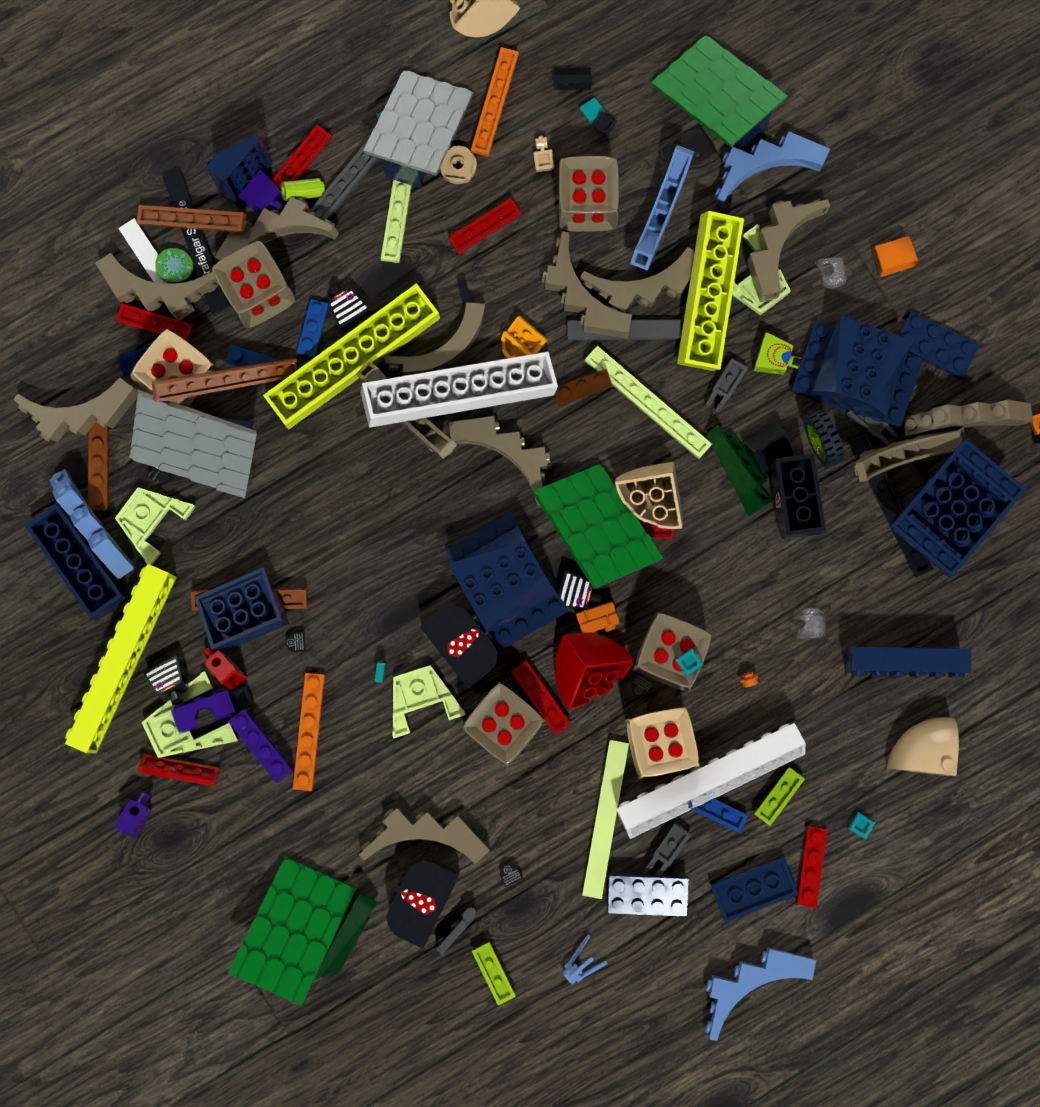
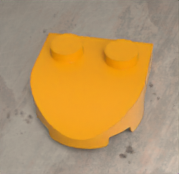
M518 316L501 337L502 351L507 358L538 354L548 339L524 318Z

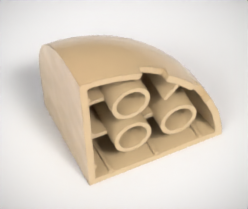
M450 0L453 4L452 11H450V20L454 29L461 34L469 37H484L504 27L517 14L520 7L515 0Z
M674 462L638 468L616 478L615 484L621 500L637 518L659 528H683L681 502Z
M952 717L932 718L909 728L894 745L888 759L887 769L956 776L959 752V734L956 720Z

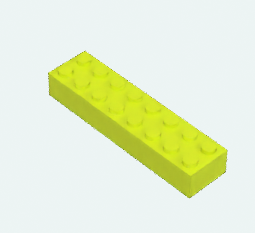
M707 211L700 215L677 361L679 365L710 371L721 369L744 218Z

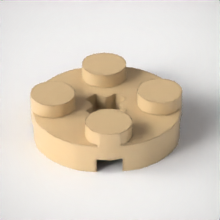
M453 146L448 150L440 171L443 178L450 183H468L476 173L477 162L475 156L468 148ZM457 161H461V165H463V167L456 169V167L453 166V164H456Z

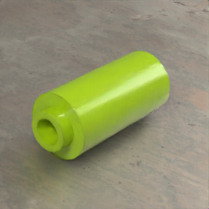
M319 178L281 183V193L284 201H288L290 197L297 200L298 198L321 197L322 193L325 192L324 183Z

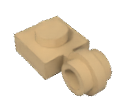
M543 136L535 138L536 148L541 150L533 152L536 172L555 170L552 150H544L548 148L547 138Z

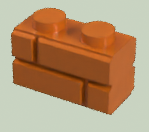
M612 601L575 613L581 633L598 634V631L603 629L609 632L617 629L616 625L620 623Z

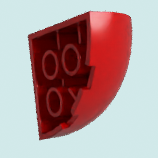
M593 633L563 635L555 659V679L558 692L567 709H574L589 704L590 699L597 695L602 697L614 688L612 684L619 677L623 678L634 662L633 657L623 646L602 635Z

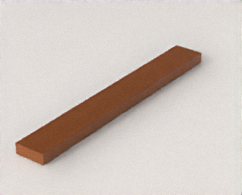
M293 357L152 382L153 400L157 403L284 380L297 371V359Z

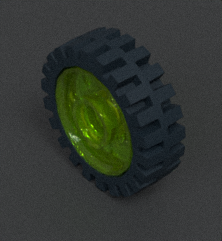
M819 410L805 416L804 427L808 435L807 438L821 465L825 468H830L843 462L845 459L844 448L829 415L825 411Z

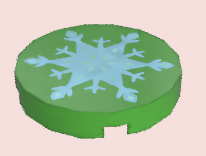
M169 248L163 250L157 256L155 271L161 277V280L168 284L183 283L192 275L193 261L185 251L178 248Z

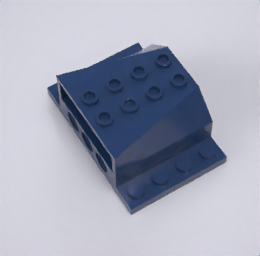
M840 316L834 327L815 321L791 392L848 412L852 411L854 414L863 417L867 416L872 418V420L881 421L899 429L923 358L909 353L914 343L913 340L856 320Z
M965 439L909 500L890 528L949 578H952L1027 489Z
M512 511L446 549L452 561L449 563L452 572L486 632L493 633L502 650L569 612Z

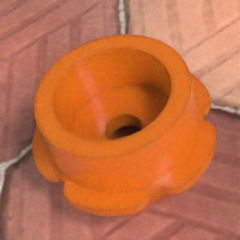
M753 672L745 673L742 675L740 683L743 684V687L754 686L758 684V675L753 674Z

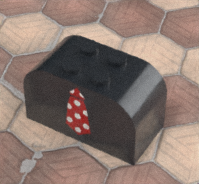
M814 454L775 459L771 464V483L781 538L790 539L822 534L826 531Z
M448 606L439 611L420 628L468 689L471 690L497 667L498 653L492 643L494 638L489 632H483L480 628L482 623L476 615L471 616L465 609L459 606Z
M431 859L420 860L411 866L407 873L401 875L397 883L400 888L398 892L394 891L388 902L391 904L387 913V923L390 930L396 936L423 949L460 873Z

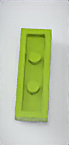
M788 767L754 812V815L771 826L805 779Z
M488 942L472 950L498 1006L516 997L491 943Z

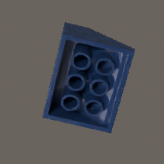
M256 135L217 153L215 157H211L207 162L206 169L220 194L238 207L241 203L238 195L260 169L266 173L272 166V162L261 138Z
M265 567L194 597L211 650L215 652L218 650L226 652L289 624L284 607Z

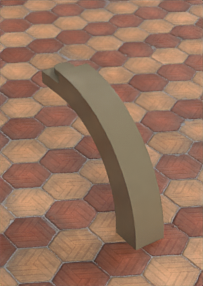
M466 302L465 314L460 327L454 336L439 349L415 357L385 355V366L393 371H399L400 368H403L404 376L442 370L451 365L467 352L477 338L484 320L485 304Z

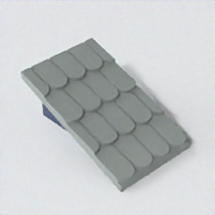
M403 70L363 150L364 153L382 159L386 178L421 188L426 173L437 175L474 93L466 88L452 86L447 82L436 81L433 78Z
M138 390L129 458L136 462L157 467L158 470L189 478L193 482L214 487L218 491L245 498L257 432L253 430V421L215 417L169 400L156 403L153 400L152 394Z

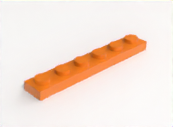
M503 47L500 49L471 147V153L486 157L490 155L518 60V51Z
M305 673L293 781L294 790L313 791L325 675Z

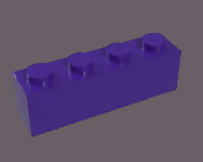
M243 709L228 721L276 783H280L295 771L248 710Z

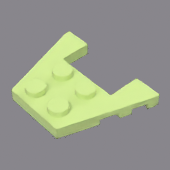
M137 488L115 519L145 559V562L153 565L161 552L146 542L148 537L169 510H172L186 520L196 506L152 491Z
M431 665L393 677V738L410 733L405 713L442 701L449 720L466 715Z

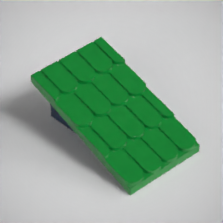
M706 35L699 39L694 46L651 82V86L730 147L734 145L735 148L740 150L745 148L767 128L773 110L787 99V95L769 80L764 79L751 67L746 66L727 49L722 48Z
M600 464L532 492L594 589L603 588L663 559L637 517L621 500L617 488Z
M285 857L228 973L302 1006L357 888Z

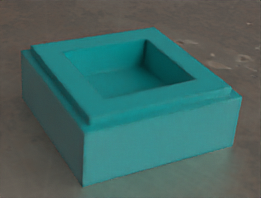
M595 97L579 108L589 124L596 120L599 112L605 113V110Z
M693 649L676 659V662L686 676L703 666V663Z
M377 663L375 682L384 684L385 663Z
M857 812L848 830L867 839L876 822Z

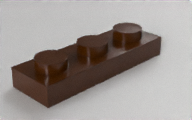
M604 369L558 386L555 395L561 407L612 388L613 384L608 370Z

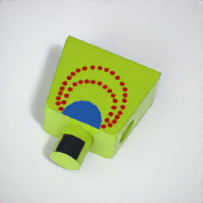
M765 333L753 371L784 375L787 366L798 369L801 358L791 355L793 345L769 333Z

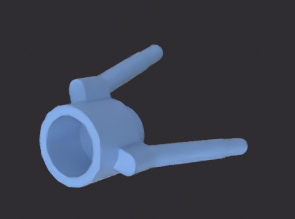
M590 934L585 937L569 962L564 965L566 969L562 973L571 984H574L576 981L579 983L584 977L607 965V961H604L584 973L582 970L594 960L593 957H590L580 966L576 963L572 965L591 937Z

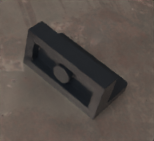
M555 67L554 90H591V67Z

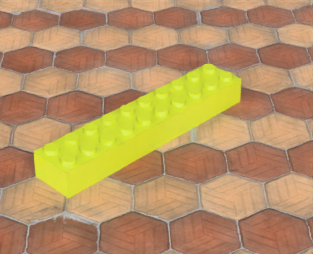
M416 283L263 396L289 430L359 379L357 374L369 362L377 366L385 360V355H392L440 319L439 312Z
M147 564L146 567L142 568L139 575L141 579L131 592L132 599L124 607L122 620H119L116 624L115 636L109 640L107 644L108 651L100 659L98 673L93 675L90 682L92 686L89 692H86L83 696L82 708L76 712L74 716L75 723L66 733L65 739L67 740L65 744L82 752L97 754L177 578L152 565Z

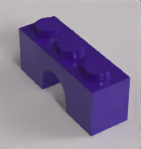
M219 689L211 692L212 696L194 698L192 700L193 703L175 705L174 710H171V714L179 735L198 728L195 717L201 710H210L214 714L216 721L234 715L235 710L228 691Z

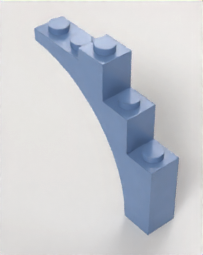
M788 132L786 137L782 136L778 146L760 139L758 145L754 144L750 154L732 147L730 153L726 152L722 161L725 163L723 170L726 171L722 179L724 185L722 188L719 187L714 198L717 199L715 205L722 208L727 198L738 185L752 175L769 168L801 166L820 172L830 148L792 132Z
M676 146L661 189L630 264L648 271L659 248L674 206L680 196L694 151Z
M66 469L55 473L50 479L54 489L52 493L55 500L68 513L73 525L87 539L91 550L119 580L134 569L130 559L90 509Z
M767 947L766 952L763 951L761 963H764L763 967L742 961L739 962V966H735L734 977L736 981L712 975V980L708 979L706 987L709 997L715 999V1002L712 1001L710 1006V1013H712L711 1021H707L705 1033H708V1038L718 1041L720 1030L730 1011L746 994L755 988L779 979L803 978L813 980L816 960L811 957Z

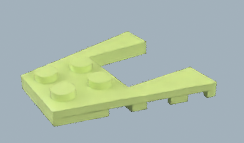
M758 224L743 234L742 237L753 251L762 250L758 240L760 233ZM778 268L782 291L777 299L760 302L751 275L738 285L734 282L732 296L761 316L787 296L791 290L781 270Z
M205 671L188 684V691L181 694L183 698L182 703L213 689ZM171 700L142 722L158 758L238 741L230 723L195 740L190 731L179 735L171 714V710H174L175 706L172 705Z

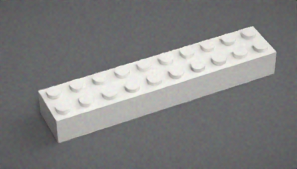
M549 352L366 382L362 383L361 396L370 428L553 396L558 385Z
M795 723L791 725L785 724L777 732H768L756 742L749 741L743 745V748L739 750L733 749L727 752L726 756L721 759L714 758L708 762V765L692 769L690 774L685 776L679 775L672 780L673 782L667 785L665 783L655 787L654 791L650 793L644 792L638 795L637 799L632 802L625 801L621 803L619 808H617V812L629 838L632 839L691 810V808L698 807L713 798L723 795L805 755L806 743ZM691 800L693 807L688 808V803Z

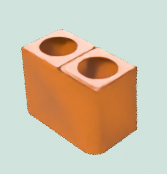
M909 236L877 245L872 251L880 277L912 268L918 263V258Z

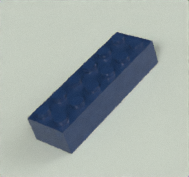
M54 505L25 526L90 619L99 620L128 599L99 557L91 550L88 541L73 525L68 513L60 505Z
M851 647L845 650V673H851V677H863L867 673H870V677L886 676V673H890V677L906 676V674H909V677H921L929 674V678H940L948 674V678L965 677V673L971 672V649Z

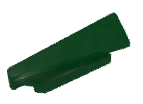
M719 425L710 430L707 436L747 515L751 516L773 502L772 498L762 487L767 482L766 478L738 437L732 432L724 433Z
M362 892L358 895L315 977L316 980L341 972L369 921V914L376 907L378 901Z

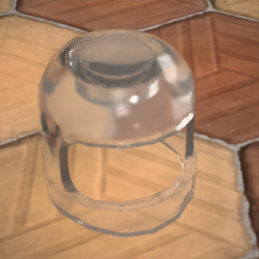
M842 257L820 259L815 262L817 270H820L823 278L820 282L823 287L835 289L846 283L847 272Z
M813 607L801 610L798 619L805 621V626L803 629L797 630V638L825 637V613L821 609Z

